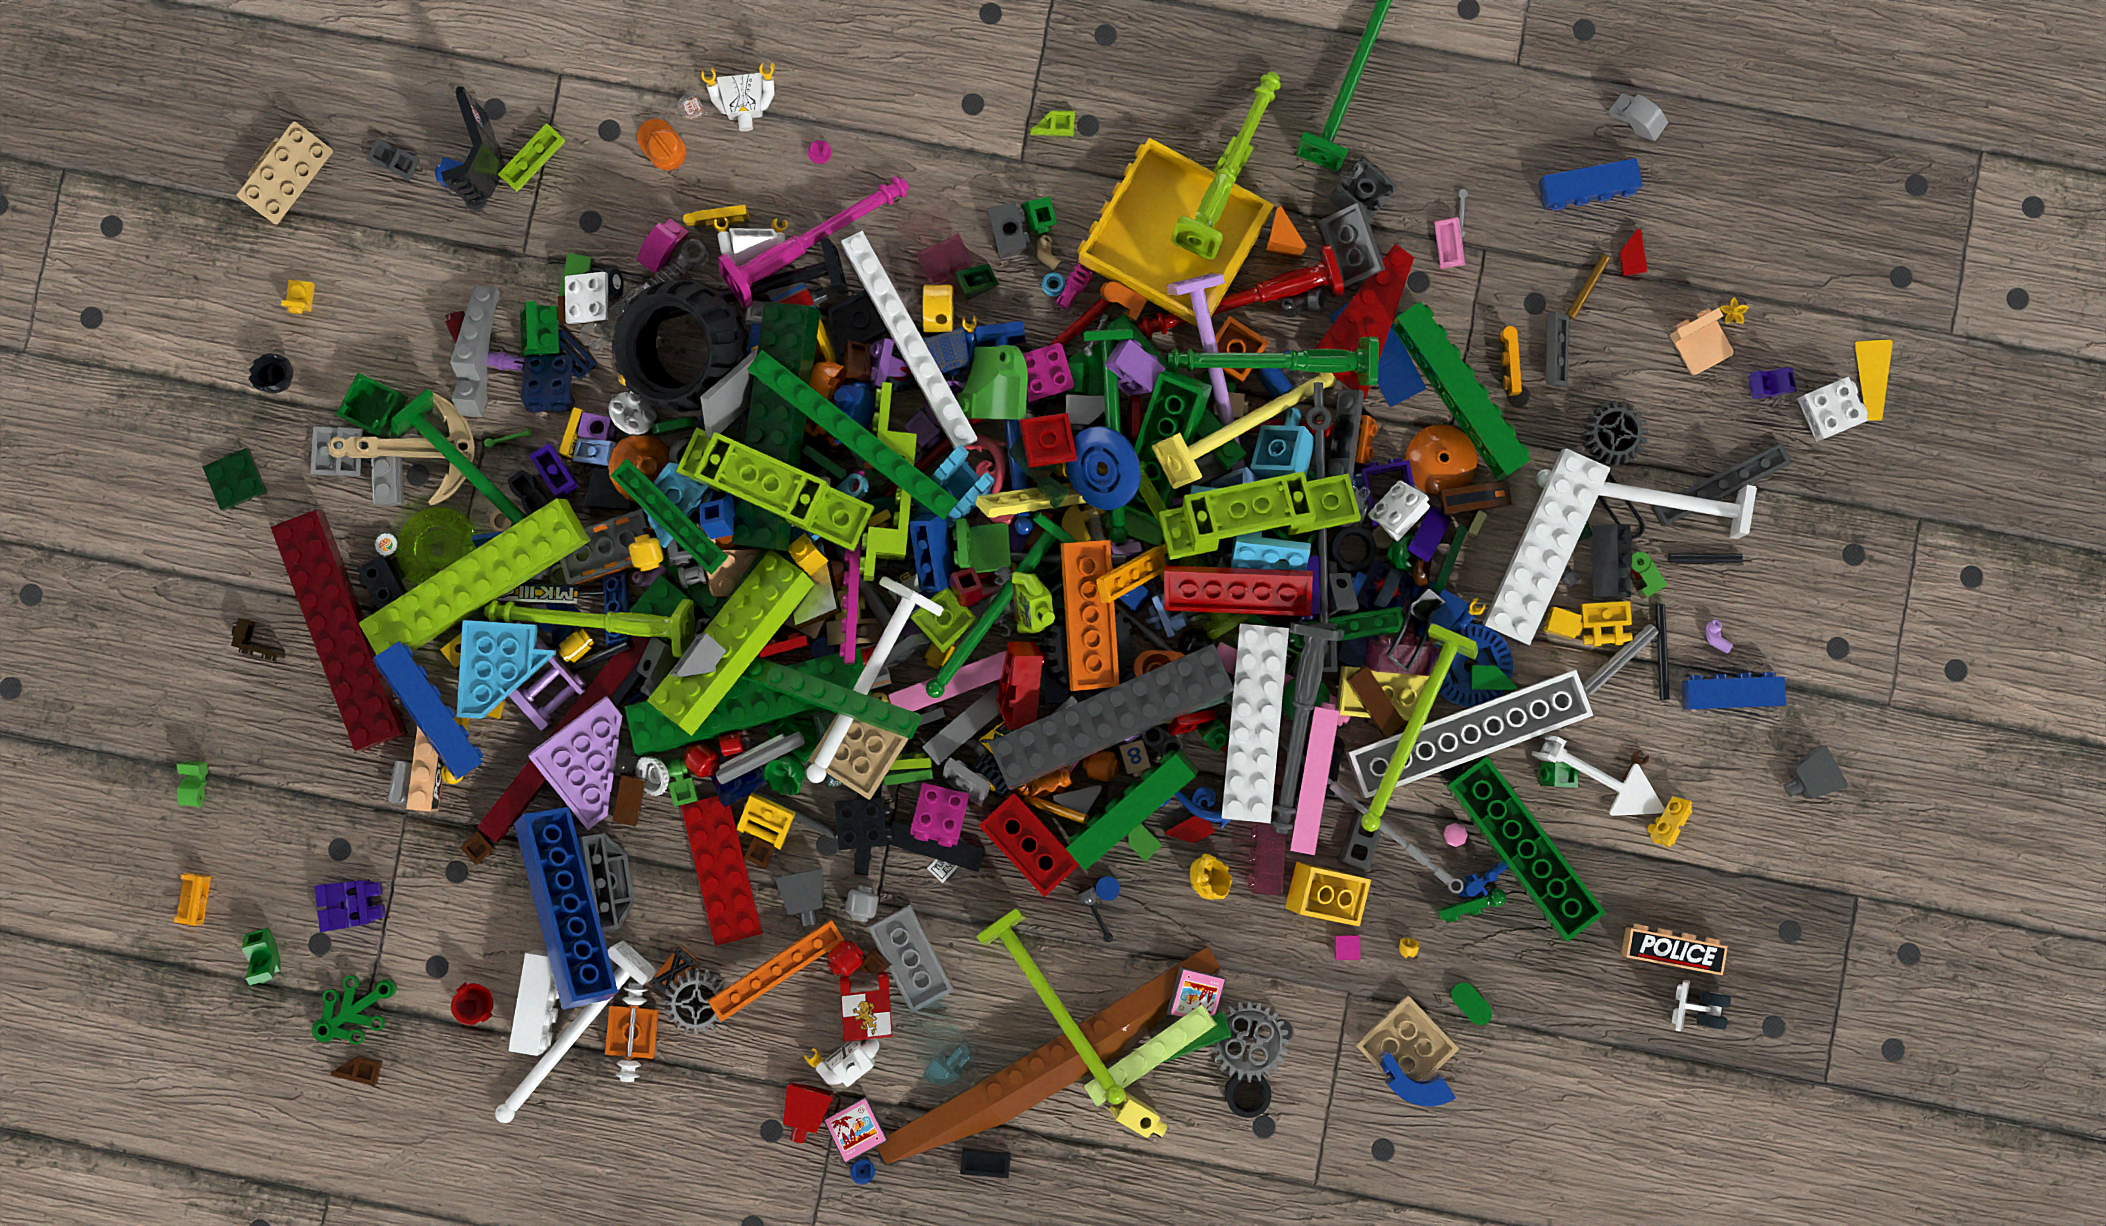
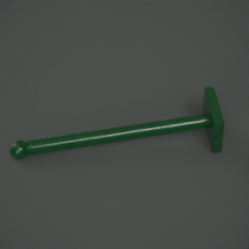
M806 445L802 453L819 465L813 476L829 477L832 474L843 482L850 475L846 470L811 446ZM761 548L715 616L770 549ZM714 618L710 619L706 623L705 629Z

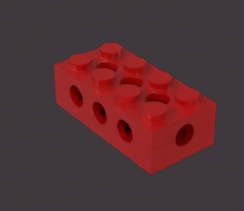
M1015 792L978 825L1043 897L1047 896L1079 866L1078 862L1066 850V847ZM1009 820H1016L1019 823L1020 829L1017 833L1007 831L1006 824ZM1024 839H1034L1036 841V848L1033 851H1026L1022 845ZM1042 856H1049L1053 860V865L1049 869L1040 867L1039 859Z

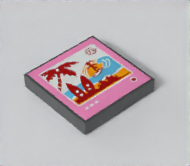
M1180 966L1167 1014L1183 1018L1198 1006L1204 1004L1211 1016L1216 1015L1226 978Z
M864 1097L823 1119L844 1164L889 1141L868 1097Z

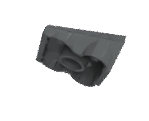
M1361 158L1351 171L1341 179L1337 187L1330 194L1332 204H1336L1342 210L1357 202H1362L1368 221H1370L1397 190V185L1367 160Z

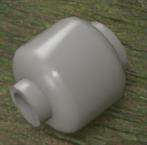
M859 885L858 889H851L849 891L845 905V911L850 914L849 918L868 922V918L871 919L875 916L879 896L872 893V887Z

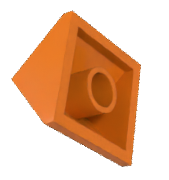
M1280 206L1277 208L1272 220L1265 252L1299 259L1302 257L1307 246Z

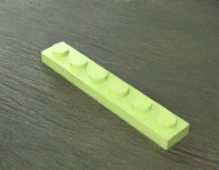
M1201 1004L1107 1070L1116 1081L1115 1084L1125 1089L1217 1024L1204 1004ZM1096 1078L1084 1085V1088L1097 1107L1107 1101L1106 1091L1102 1089Z

